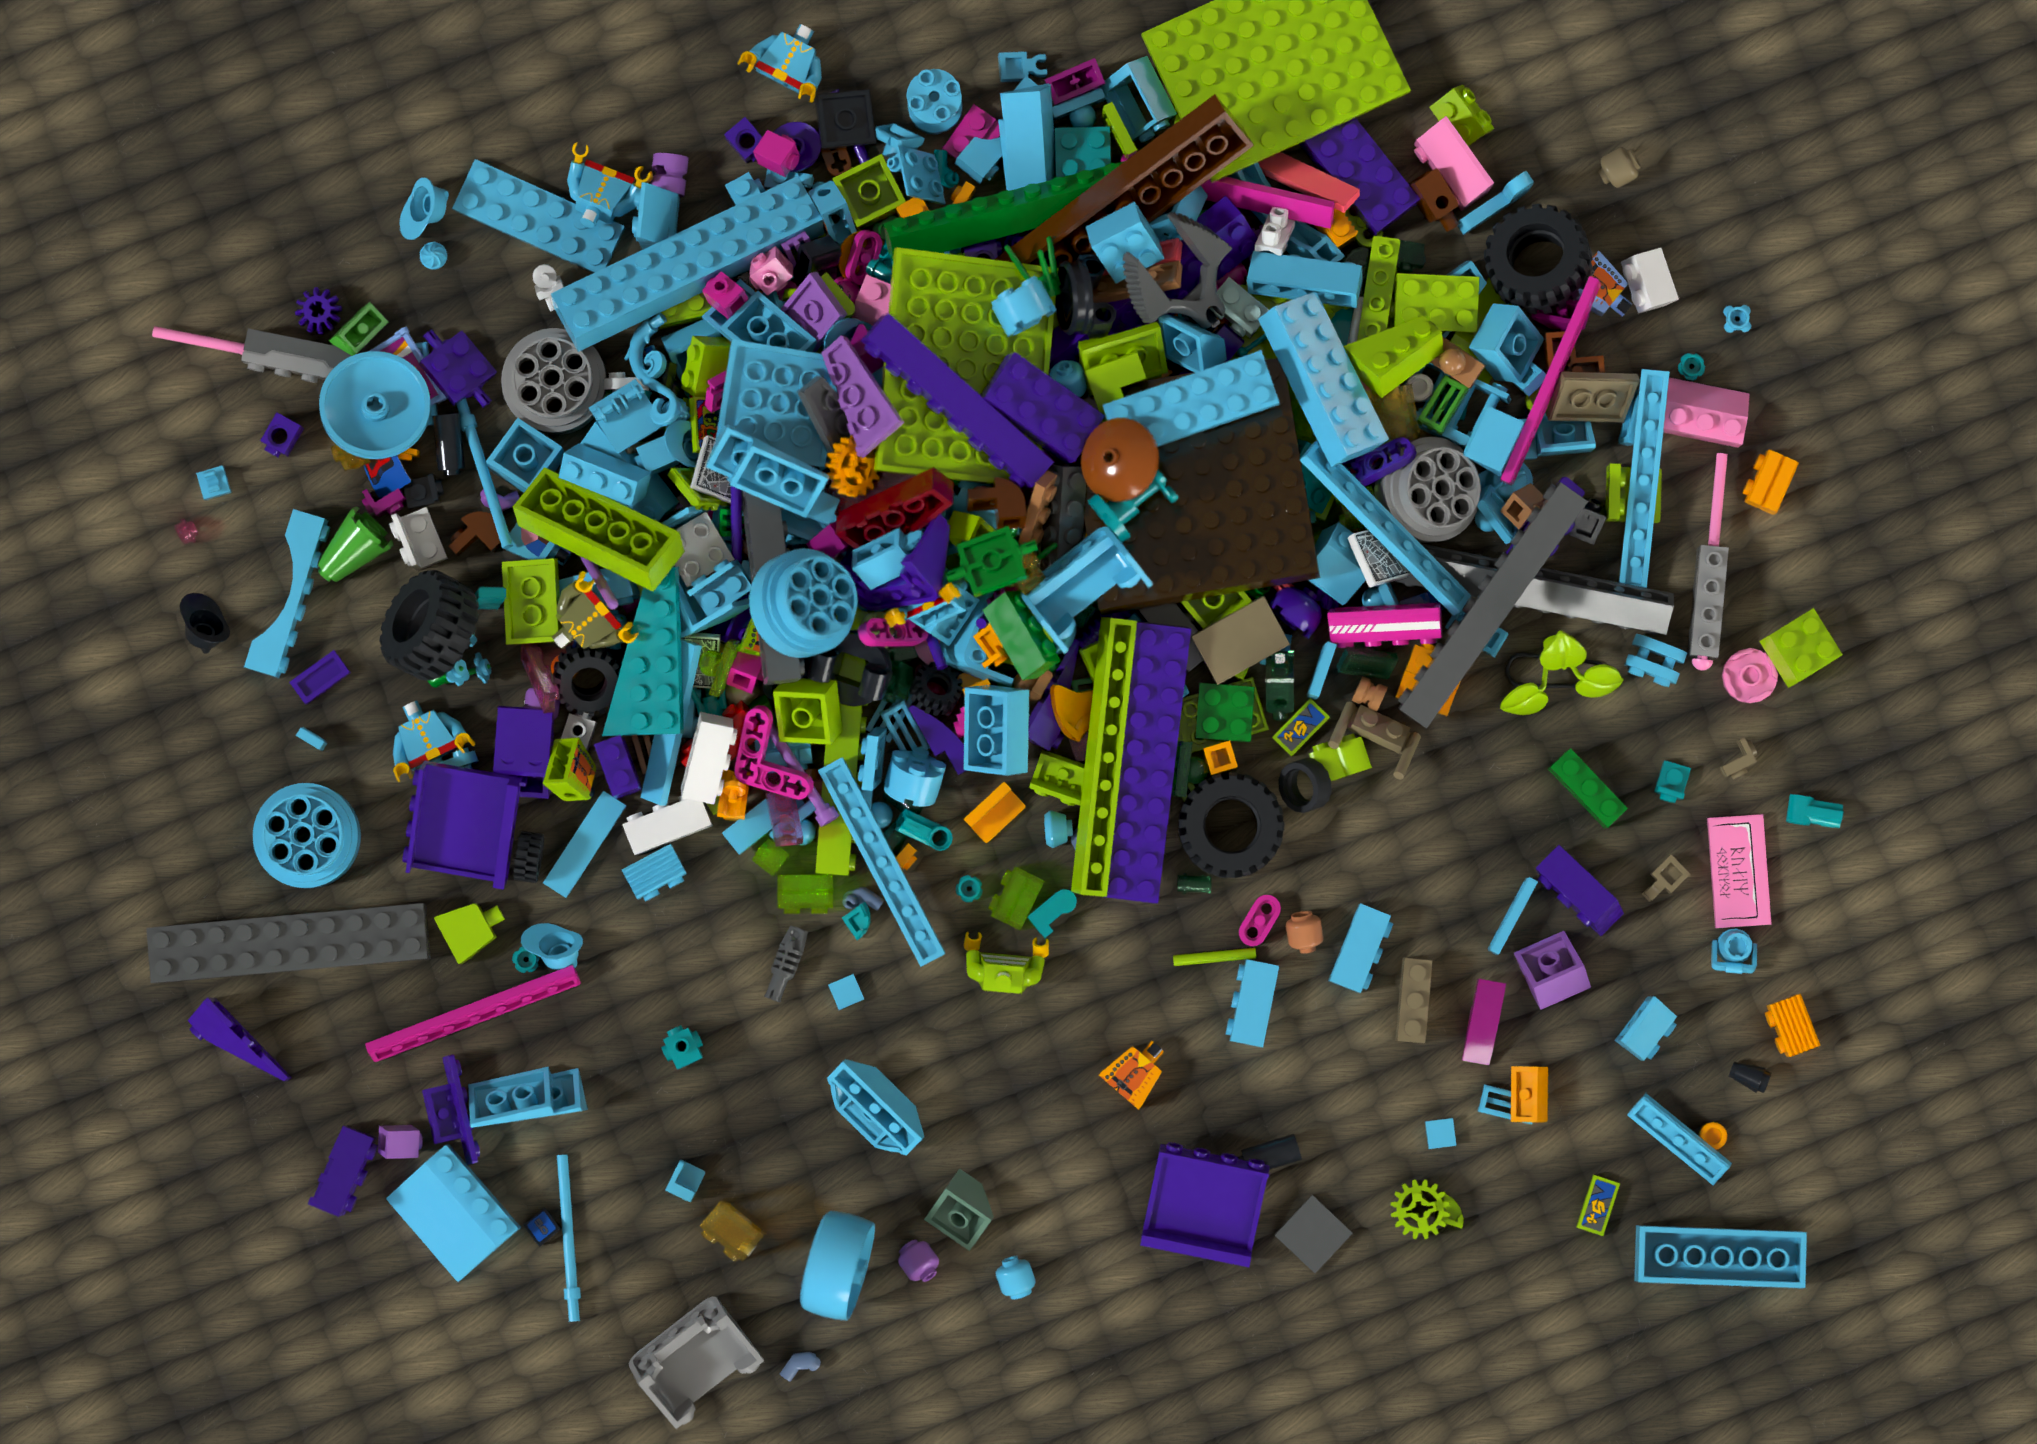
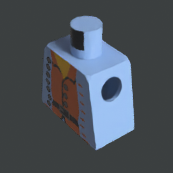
M1598 251L1591 261L1593 269L1590 276L1599 279L1601 286L1591 311L1602 316L1611 307L1623 317L1633 305L1620 294L1628 283L1605 256ZM1580 288V289L1578 290L1580 296H1579L1576 300H1579V299H1580L1581 294H1582V292H1583L1584 289H1581V288Z

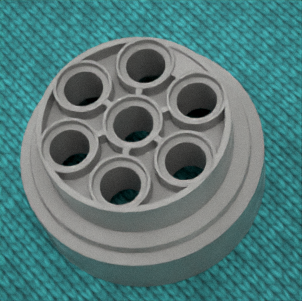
M542 329L521 339L509 352L502 370V392L508 407L517 418L540 433L563 435L583 428L594 419L589 407L605 398L604 379L607 378V372L602 358L593 345L578 352L565 329ZM547 345H555L557 347V354L552 358L543 356V349ZM573 356H579L582 358L581 367L575 370L568 367L569 359ZM527 360L533 361L535 364L534 370L530 374H523L520 371L521 364ZM548 373H559L560 380L556 385L546 384L545 378ZM576 383H581L585 386L583 395L579 397H574L570 394L571 387ZM527 388H535L537 390V397L533 401H525L523 399V392ZM553 399L562 401V408L557 413L548 411V404Z
M1424 437L1409 440L1416 448V457L1410 464L1375 481V498L1419 543L1438 542L1453 538L1466 529L1477 512L1481 492L1477 469L1473 461L1464 456V450L1447 439ZM1402 447V448L1400 449V450H1401V453L1399 454L1400 456L1404 455V449H1405V447ZM1442 455L1446 459L1445 467H1442L1440 463ZM1383 459V461L1381 462V464H1380V466H1379V469L1383 466V464H1384V459ZM1418 463L1422 467L1421 476H1419L1416 471V466ZM1461 474L1463 477L1464 486H1462L1459 482V477ZM1437 482L1441 486L1440 495L1435 490ZM1413 490L1417 494L1416 503H1414L1411 498V493ZM1456 501L1460 505L1459 513H1457L1454 508V504ZM1432 509L1436 513L1435 522L1431 519L1430 516Z

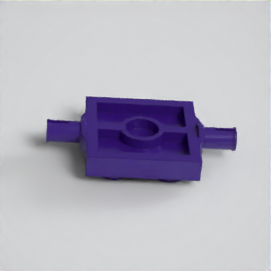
M433 329L427 332L423 337L434 349L429 355L420 360L419 365L451 404L455 406L464 398L471 396L476 398L482 408L490 404L492 400L482 390V387L496 375L497 371L467 335L460 331L451 339L441 341Z

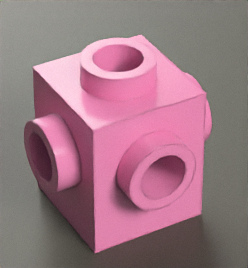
M776 246L765 254H758L751 261L750 282L757 290L762 289L767 296L773 291L778 292L787 285L788 280L793 277V264Z

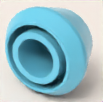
M1051 810L1044 815L1046 845L1055 848L1068 842V836H1073L1072 820H1066L1065 814Z

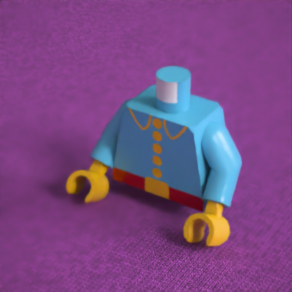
M801 24L793 37L784 32H781L778 36L772 35L756 44L750 51L743 52L737 63L738 65L742 62L748 63L747 72H751L755 63H757L755 66L756 72L799 94L798 99H801V96L804 94L809 95L810 103L814 102L816 90L822 79L821 62L816 56V49L807 45L814 31Z
M576 142L572 147L575 159L571 161L567 182L570 197L576 201L575 209L583 213L580 223L587 228H594L598 220L611 223L615 217H621L635 209L636 189H641L642 182H651L653 173L650 171L647 178L642 180L640 178V173L644 168L642 166L635 170V178L588 159L583 163V158L589 153V147L586 145L585 153L578 155L576 153L578 142Z
M944 573L943 587L935 601L901 606L899 609L892 608L884 614V618L890 628L894 627L895 624L903 625L907 619L923 629L933 626L966 611L963 592L967 589V582L961 578L949 583Z
M416 700L402 707L409 721L400 725L399 732L395 735L393 748L395 767L393 772L398 782H401L400 775L403 773H407L409 779H412L413 774L411 770L420 768L424 761L443 757L458 749L465 753L463 750L464 744L470 742L474 747L475 742L466 733L458 720L445 712L437 713L435 710L424 714Z

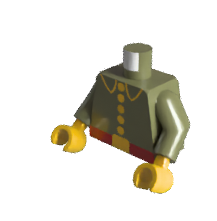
M582 571L577 580L562 590L556 607L558 612L556 617L564 627L552 636L561 649L574 639L583 649L587 647L595 649L612 646L621 642L632 643L639 633L630 634L628 632L633 626L631 622L626 623L622 629H619L622 626L621 623L592 590L595 579H592L590 582L583 580L586 576L585 571Z

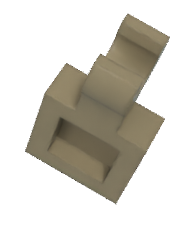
M1669 855L1650 874L1656 881L1642 895L1650 902L1663 889L1671 894L1690 873L1672 855Z

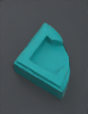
M866 902L861 903L842 917V920L856 940L861 939L870 926L871 917Z

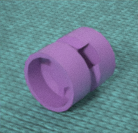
M671 153L653 154L652 170L655 172V175L650 184L677 193L679 197H685L686 180L683 179V175L687 174L689 158Z

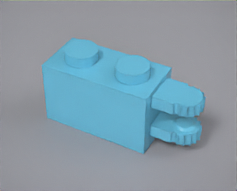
M897 528L853 550L852 569L870 590L900 576L899 573L904 567L901 564L905 555L912 554L924 533L921 530H917L905 535L900 528Z

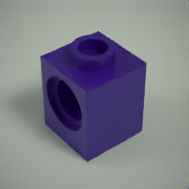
M744 117L727 131L724 136L747 164L750 160L753 162L757 161L753 151L762 139V136ZM743 137H753L755 139L754 146L749 149L741 147L740 141Z
M276 412L260 441L266 445L264 450L278 458L280 454L288 457L304 428ZM285 430L287 432V440L282 444H276L274 441L276 432Z

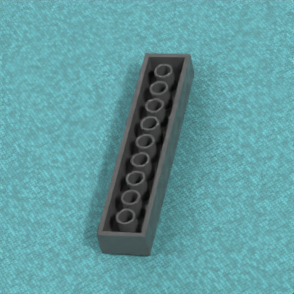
M424 903L146 928L151 983L431 959L427 906Z

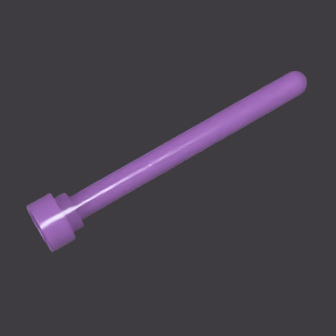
M579 556L591 578L595 579L594 583L610 609H616L618 601L597 564Z
M760 713L756 715L760 723L765 721L761 719ZM772 723L770 738L789 768L805 772L786 742H779L778 729ZM799 780L798 782L803 789L806 788L802 786V781ZM814 786L808 798L816 808L814 811L817 815L815 819L820 827H823L840 815L834 806L831 807L829 803L825 804Z

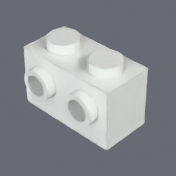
M1662 248L1633 255L1621 262L1623 275L1628 282L1632 301L1637 308L1638 314L1664 307L1679 300Z

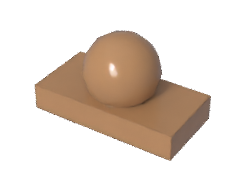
M1443 337L1444 352L1430 363L1466 387L1472 388L1486 365Z
M1049 670L1036 679L1022 680L1019 673L1014 677V688L1029 689L1030 712L1034 710L1038 701L1043 697L1053 677V673Z

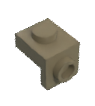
M1745 737L1736 741L1743 756L1719 768L1723 777L1731 775L1732 779L1740 777L1747 773L1745 767L1757 762L1755 756L1758 754L1751 740L1747 742Z

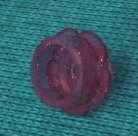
M180 519L181 522L174 526L180 540L184 545L190 542L195 543V536L198 535V531L191 520L186 522L185 519Z

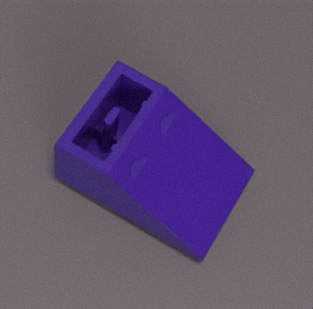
M498 706L493 773L521 777L520 797L548 799L551 790L544 786L543 781L553 747V709Z

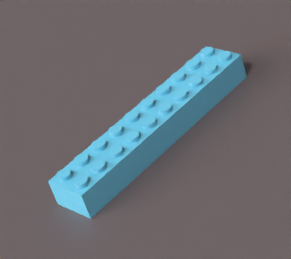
M796 176L551 293L553 306L579 352L702 293L707 282L711 278H715L721 271L732 279L750 270L751 261L758 254H765L775 246L784 253L781 244L803 231L806 232L810 241L823 235V219L799 177Z

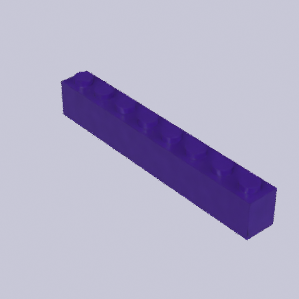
M889 313L882 315L861 339L866 345L864 349L871 356L881 358L886 363L885 368L896 377L900 375L907 382L906 387L917 396L921 394L928 401L926 404L933 412L937 414L942 413L948 419L947 423L953 430L958 433L962 431L969 438L968 443L976 450H983L990 456L989 462L997 469L1002 470L1003 468L1010 474V481L1019 488L1024 487L1028 489L1033 487L1053 464V461Z

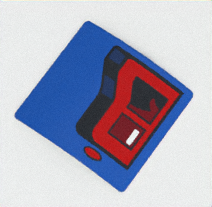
M398 455L384 459L361 458L367 477L380 499L411 482Z

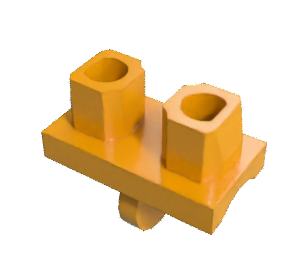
M729 769L727 771L723 770L722 780H724L722 794L719 796L717 817H723V819L730 821L745 820L749 785L740 782L736 778L734 771Z

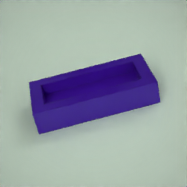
M333 650L289 683L304 704L307 705L351 672L337 652Z

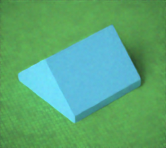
M1485 405L1463 451L1464 456L1502 477L1525 423Z
M1545 413L1536 432L1537 457L1592 452L1596 448V442L1591 422L1549 421Z

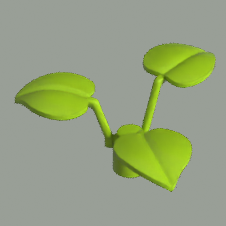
M1559 630L1556 635L1546 638L1543 642L1544 650L1540 655V663L1543 666L1541 685L1538 687L1534 683H1526L1518 686L1503 699L1500 709L1518 715H1530L1543 709L1548 703V695L1543 692L1546 689L1548 669L1559 670L1562 668L1565 670L1567 667H1571L1575 676L1580 680L1575 685L1576 691L1580 695L1590 698L1601 697L1613 692L1624 680L1616 668L1605 664L1593 666L1584 675L1581 674L1577 666L1581 665L1586 659L1585 648L1575 638Z

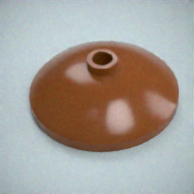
M1113 418L1097 426L1087 438L1081 457L1082 473L1089 488L1101 498L1115 502L1132 500L1146 491L1155 478L1159 463L1158 447L1152 433L1140 422L1128 418ZM1113 453L1114 458L1109 462V455Z

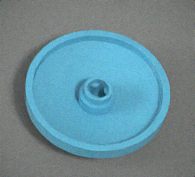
M363 352L340 362L325 379L319 399L321 421L332 441L344 451L366 459H384L403 453L419 440L427 427L430 417V394L424 378L411 363L387 352Z

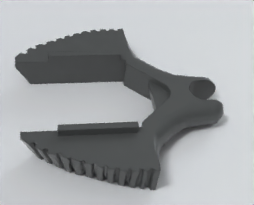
M1170 212L1167 214V217L1176 227V231L1197 259L1203 263L1200 267L1199 284L1183 299L1168 298L1140 260L1126 252L1123 256V261H1125V264H1123L1125 271L1123 272L1126 276L1125 281L1128 283L1126 285L1129 288V297L1132 299L1131 303L1134 304L1133 308L1137 310V314H1140L1139 317L1143 318L1142 321L1144 323H1153L1157 318L1166 313H1178L1190 316L1201 328L1208 329L1211 327V324L1206 317V311L1210 306L1219 315L1223 316L1225 314V306L1217 293L1216 279L1218 266L1226 254L1232 250V247L1228 246V243L1203 224H1199V222L1191 218L1189 219L1186 215L1183 216L1179 213L1177 215L1175 212Z

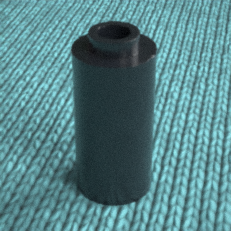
M459 413L432 416L438 471L444 470V476L461 474L460 469L465 468L460 415Z
M1294 1133L1242 1149V1156L1238 1157V1159L1249 1161V1159L1261 1160L1265 1162V1165H1270L1269 1170L1302 1160Z

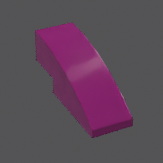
M1477 979L1462 1061L1484 1065L1490 1064L1506 983Z

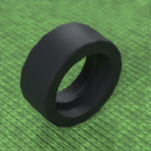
M1304 758L1287 764L1281 770L1278 779L1279 792L1282 800L1293 811L1306 813L1323 807L1329 801L1332 792L1331 779L1328 771L1317 760ZM1299 770L1308 775L1313 785L1311 801L1302 796L1297 786Z

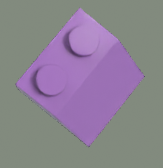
M1565 931L1514 952L1528 987L1540 1009H1544L1591 988L1585 967Z

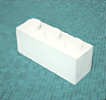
M700 712L681 784L682 798L714 804L716 795L721 796L724 786V780L721 779L723 770H728L731 755L727 754L729 745H734L737 737V729H734L732 718Z
M679 796L678 803L670 806L668 802L666 806L656 805L652 807L654 812L643 816L642 812L627 817L628 822L622 825L634 855L638 856L713 826L704 802Z

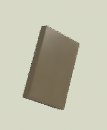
M1561 372L1546 416L1549 421L1624 422L1640 379L1637 374Z
M1264 596L1191 635L1217 685L1290 645Z

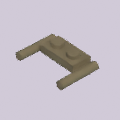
M1346 702L1328 742L1329 747L1337 749L1346 729H1349L1351 732L1398 754H1402L1393 775L1397 779H1403L1421 739L1420 734L1416 732L1410 733V727L1363 705L1357 708L1353 702Z

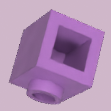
M412 1125L379 1126L378 1153L386 1159L418 1158L419 1149L422 1148L420 1130Z

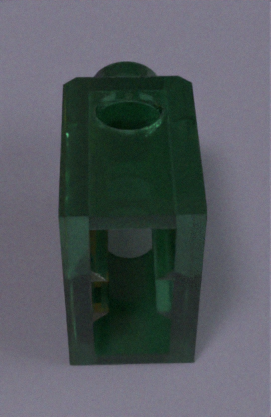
M1278 651L1266 658V711L1272 713V718L1278 721L1286 720L1289 717V713L1294 711V651Z

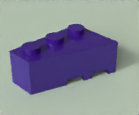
M1560 845L1536 867L1540 875L1537 880L1547 890L1552 888L1558 894L1557 899L1566 908L1569 909L1571 907L1577 913V918L1585 926H1590L1600 937L1624 914L1618 900Z
M347 1125L343 1126L329 1155L325 1171L321 1173L318 1179L320 1183L315 1195L310 1197L307 1204L338 1217L345 1215L346 1211L351 1212L357 1200V1197L354 1196L357 1185H363L368 1171L364 1170L368 1159L372 1161L377 1152L378 1145L375 1144L377 1138Z

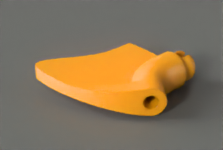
M1053 684L1050 688V694L1057 724L1068 738L1080 742L1085 732L1089 730L1093 690L1074 692L1063 686Z

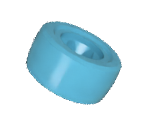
M829 1211L824 1215L816 1232L804 1273L800 1303L803 1309L822 1317L849 1320L860 1295L870 1260L875 1234V1224L873 1222L839 1211Z

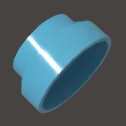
M796 549L770 559L759 569L750 589V612L758 633L769 646L790 657L806 658L831 650L845 639L854 621L857 609V591L847 570L834 559L817 550ZM814 567L818 571V576L815 574ZM792 577L796 581V586L792 582ZM813 594L816 596L817 603L813 599ZM791 604L795 609V614L791 610ZM834 612L837 614V620L834 617ZM812 622L815 624L816 631L812 627Z
M313 783L293 784L275 792L260 808L253 827L254 850L263 868L276 880L298 888H319L341 878L354 863L361 843L360 824L349 802L336 791ZM298 800H304L307 804V810L302 815H296L293 810V806ZM325 810H329L333 817L332 822L327 826H323L319 822V815ZM276 817H282L285 822V826L280 832H274L271 827V823ZM303 827H307L310 831V838L305 843H301L297 839V832ZM327 838H333L336 842V848L331 853L324 852L322 844ZM280 844H284L288 848V855L282 860L277 859L275 856V849ZM309 854L314 859V865L311 869L304 870L300 865V861L303 856Z

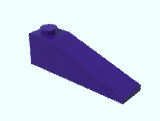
M1076 639L1059 665L1055 676L1049 682L1042 699L1038 701L1029 717L1028 741L1050 752L1052 747L1057 750L1065 736L1060 733L1061 729L1054 716L1050 688L1054 684L1069 690L1071 689L1080 643Z
M207 997L189 1018L188 1022L192 1025L189 1029L200 1041L204 1038L206 1041L283 1081H288L291 1078L281 1065L216 998Z

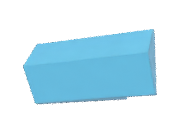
M1048 83L1000 93L1003 119H998L1006 190L1010 191L1025 187L1028 184L1052 180L1056 177V154L1051 84Z
M741 279L736 283L745 290L749 299L729 319L713 307L702 316L704 321L729 341L735 339L813 352L817 344V340L762 293L759 291L755 292Z
M730 425L721 427L706 463V468L731 478V486L805 518L829 479V475Z
M549 1067L468 1084L471 1128L588 1110L578 1068L551 1074Z

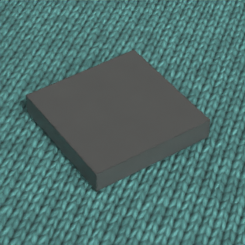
M1311 1195L1277 1231L1275 1236L1308 1268L1316 1273L1353 1233Z

